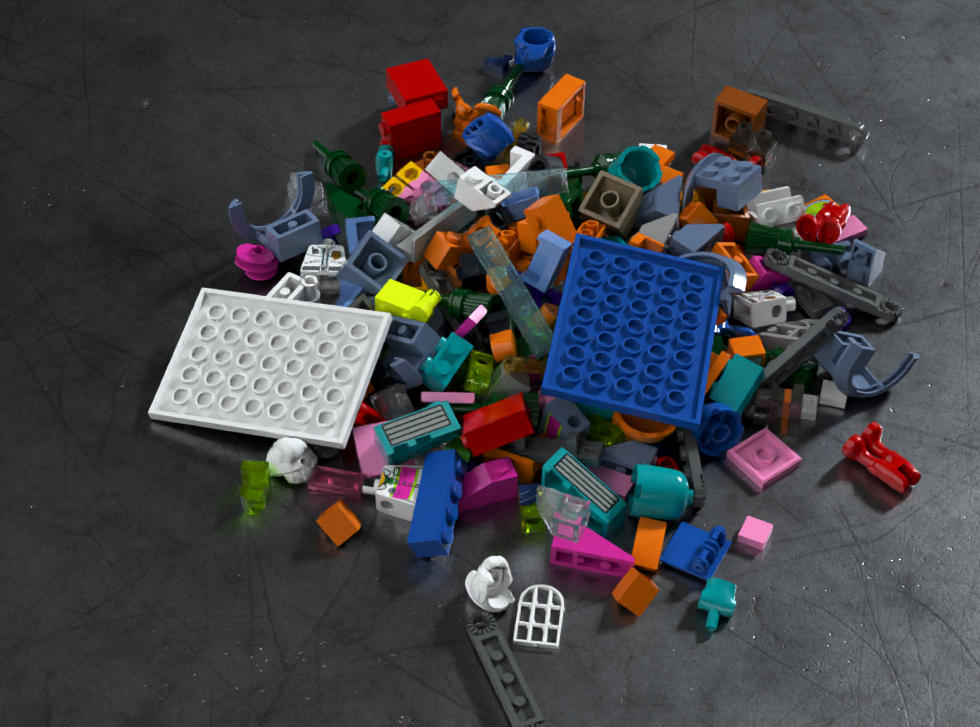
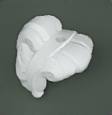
M286 436L274 442L266 458L267 467L271 471L270 476H284L291 484H300L311 480L318 462L317 456L304 441Z
M490 556L482 562L477 572L473 570L467 575L465 580L467 593L480 608L489 612H501L508 607L509 603L513 604L515 602L512 592L507 588L512 583L513 578L509 564L504 557Z

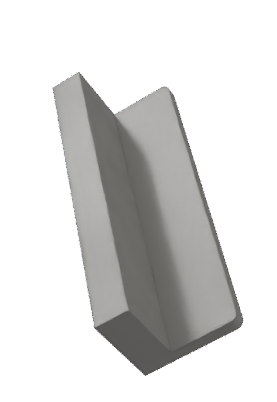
M457 200L397 244L396 249L415 264L424 257L423 253L437 231H453L456 233L477 217V211H471Z

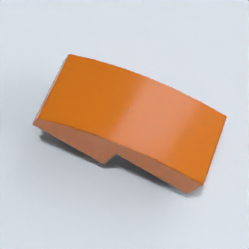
M640 516L631 554L635 558L634 568L656 573L667 522Z

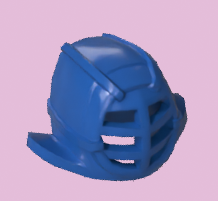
M542 27L521 28L517 38L514 39L516 47L514 63L516 65L522 64L524 66L523 72L546 70L551 66L556 50V41L553 33Z
M489 112L474 119L462 134V138L470 148L484 160L491 162L495 161L496 156L515 141L514 135L507 125L498 116Z

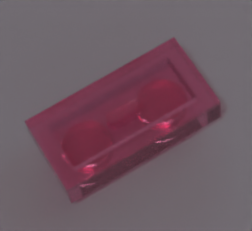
M315 465L308 483V492L361 501L363 482L367 474Z

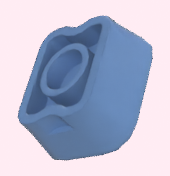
M530 187L513 192L508 199L501 203L514 219L512 221L526 217L523 210L540 199L538 187Z

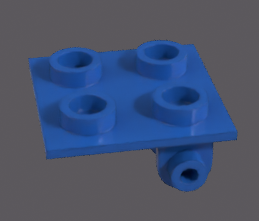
M681 522L659 561L707 581L708 578L714 576L732 541L726 539V530L722 526H716L710 532Z

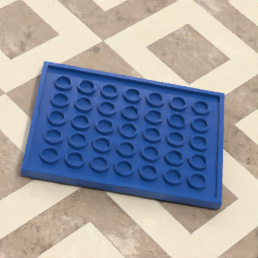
M576 233L540 394L698 431L725 268Z

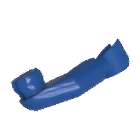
M727 320L726 323L716 325L714 333L716 335L729 334L733 338L756 335L751 328L738 325L729 326Z

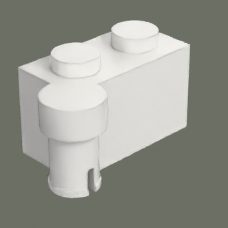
M288 272L266 295L321 304V296L317 288L318 279L313 275H307L301 281L300 276Z

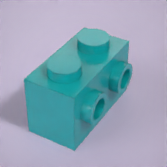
M454 332L447 339L442 337L434 348L438 353L434 358L429 356L421 367V370L424 371L422 375L423 384L434 392H443L474 346Z
M736 353L733 359L728 360L722 369V377L719 382L714 381L708 394L710 395V402L728 405L741 416L765 377L763 367Z

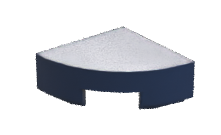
M503 55V57L493 58L491 56L484 60V67L503 74L514 63V57Z

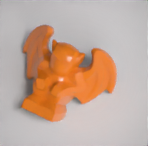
M457 87L451 90L456 104V115L453 122L456 128L452 131L454 138L466 143L462 138L463 131L474 119L481 117L485 113L489 112L499 118L502 117V112L496 106L478 103L474 106V110L467 103H464Z

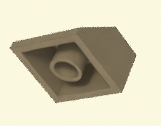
M601 170L580 205L578 212L583 221L593 220L598 221L599 224H605L606 232L620 236L625 240L637 220L643 188Z

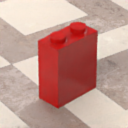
M428 58L386 68V87L398 107L432 98L440 110L448 108V89Z
M432 98L382 112L381 123H379L382 141L379 142V145H390L393 147L394 161L441 147V111Z
M523 392L463 415V425H461L463 433L461 435L462 443L466 450L471 449L475 457L533 434V415Z

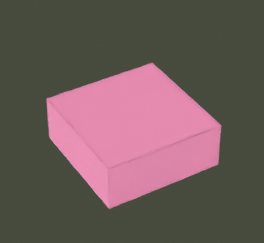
M747 516L738 534L737 542L763 551L772 533L773 524Z

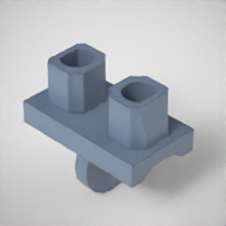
M849 240L833 243L845 246L844 255L808 251V262L828 271H831L832 266L835 265L841 270H847L851 255V243Z

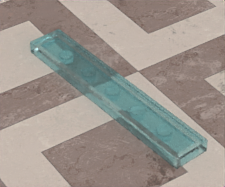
M567 168L488 175L511 193L530 187H538L539 195L569 193ZM458 178L422 182L425 207L461 203L454 198Z
M489 225L467 235L471 247L534 357L538 359L549 354L553 333L491 226Z

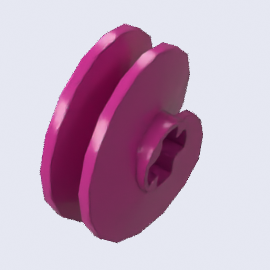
M247 243L240 245L236 249L235 264L245 270V274L249 278L263 281L269 280L276 275L279 260L265 246Z

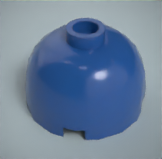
M718 402L704 404L698 431L691 430L692 435L697 440L698 449L707 456L717 457L721 456L720 452L726 449L730 450L736 446L744 432L741 416L725 404Z

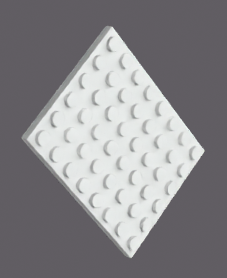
M202 287L148 414L151 419L277 439L286 436L300 439L308 444L345 449L392 322V316L386 312Z

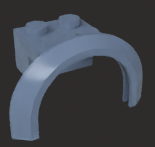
M720 153L707 155L695 164L687 177L682 192L680 211L692 201L696 184L717 189V207L739 211L761 193V166L754 165L749 161L732 160L730 157Z
M312 171L296 173V198L286 214L271 224L265 226L248 224L244 217L242 203H239L238 199L233 200L228 207L233 229L245 239L260 241L267 249L273 252L280 262L307 251L310 245L322 244L320 220L308 210L315 192L314 174Z
M693 252L679 256L725 268L719 307L727 315V319H730L733 304L732 293H745L747 276L742 265L732 258L712 252Z
M391 315L392 322L384 341L390 349L382 363L396 385L393 388L409 390L420 387L423 384L422 375L424 373L421 367L429 356L433 358L437 352L434 348L441 337L425 322Z
M839 331L833 334V338L814 354L818 359V364L832 375V380L837 388L844 395L855 398L873 397L891 389L906 376L920 356L917 353L908 352L900 365L888 377L878 382L865 367L876 350L862 335Z

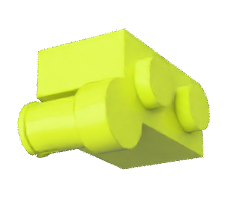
M389 279L375 296V311L427 323L434 315V307L441 301V296L437 291H434L431 295L433 289H429L425 294L421 290Z

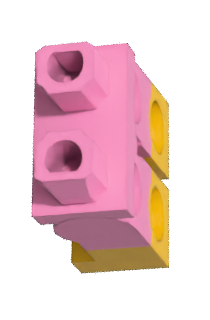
M412 161L396 174L397 178L393 176L382 186V188L388 191L394 186L395 190L391 193L394 196L405 199L404 201L411 208L408 220H411V223L415 226L419 223L425 225L433 219L435 215L432 211L435 208L444 211L451 206L450 199L444 193L442 185ZM411 171L412 174L406 178V174Z

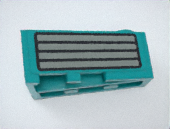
M440 401L433 402L424 409L373 427L375 442L386 465H399L461 436V426L448 401L441 403Z
M563 447L542 466L541 502L575 523L588 527L606 540L625 522L627 503Z

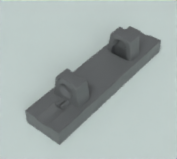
M569 432L568 439L529 437L528 435L498 448L537 463H546L563 447L584 466L599 467L604 453V442L582 441L579 432Z

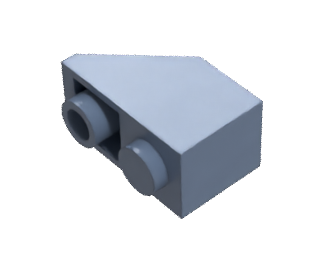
M855 239L852 245L846 277L868 287L882 271L886 253Z

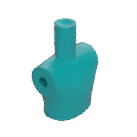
M390 145L380 146L375 156V168L380 182H387L392 178L395 154L393 147Z
M708 578L697 608L709 612L705 625L706 630L716 631L720 615L732 618L736 606L735 592L737 587L735 584L719 578Z

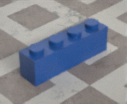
M456 449L426 453L407 544L418 558L449 555L450 545L454 539L455 520L458 519L459 500L463 494L464 475L467 473L466 461L462 459Z

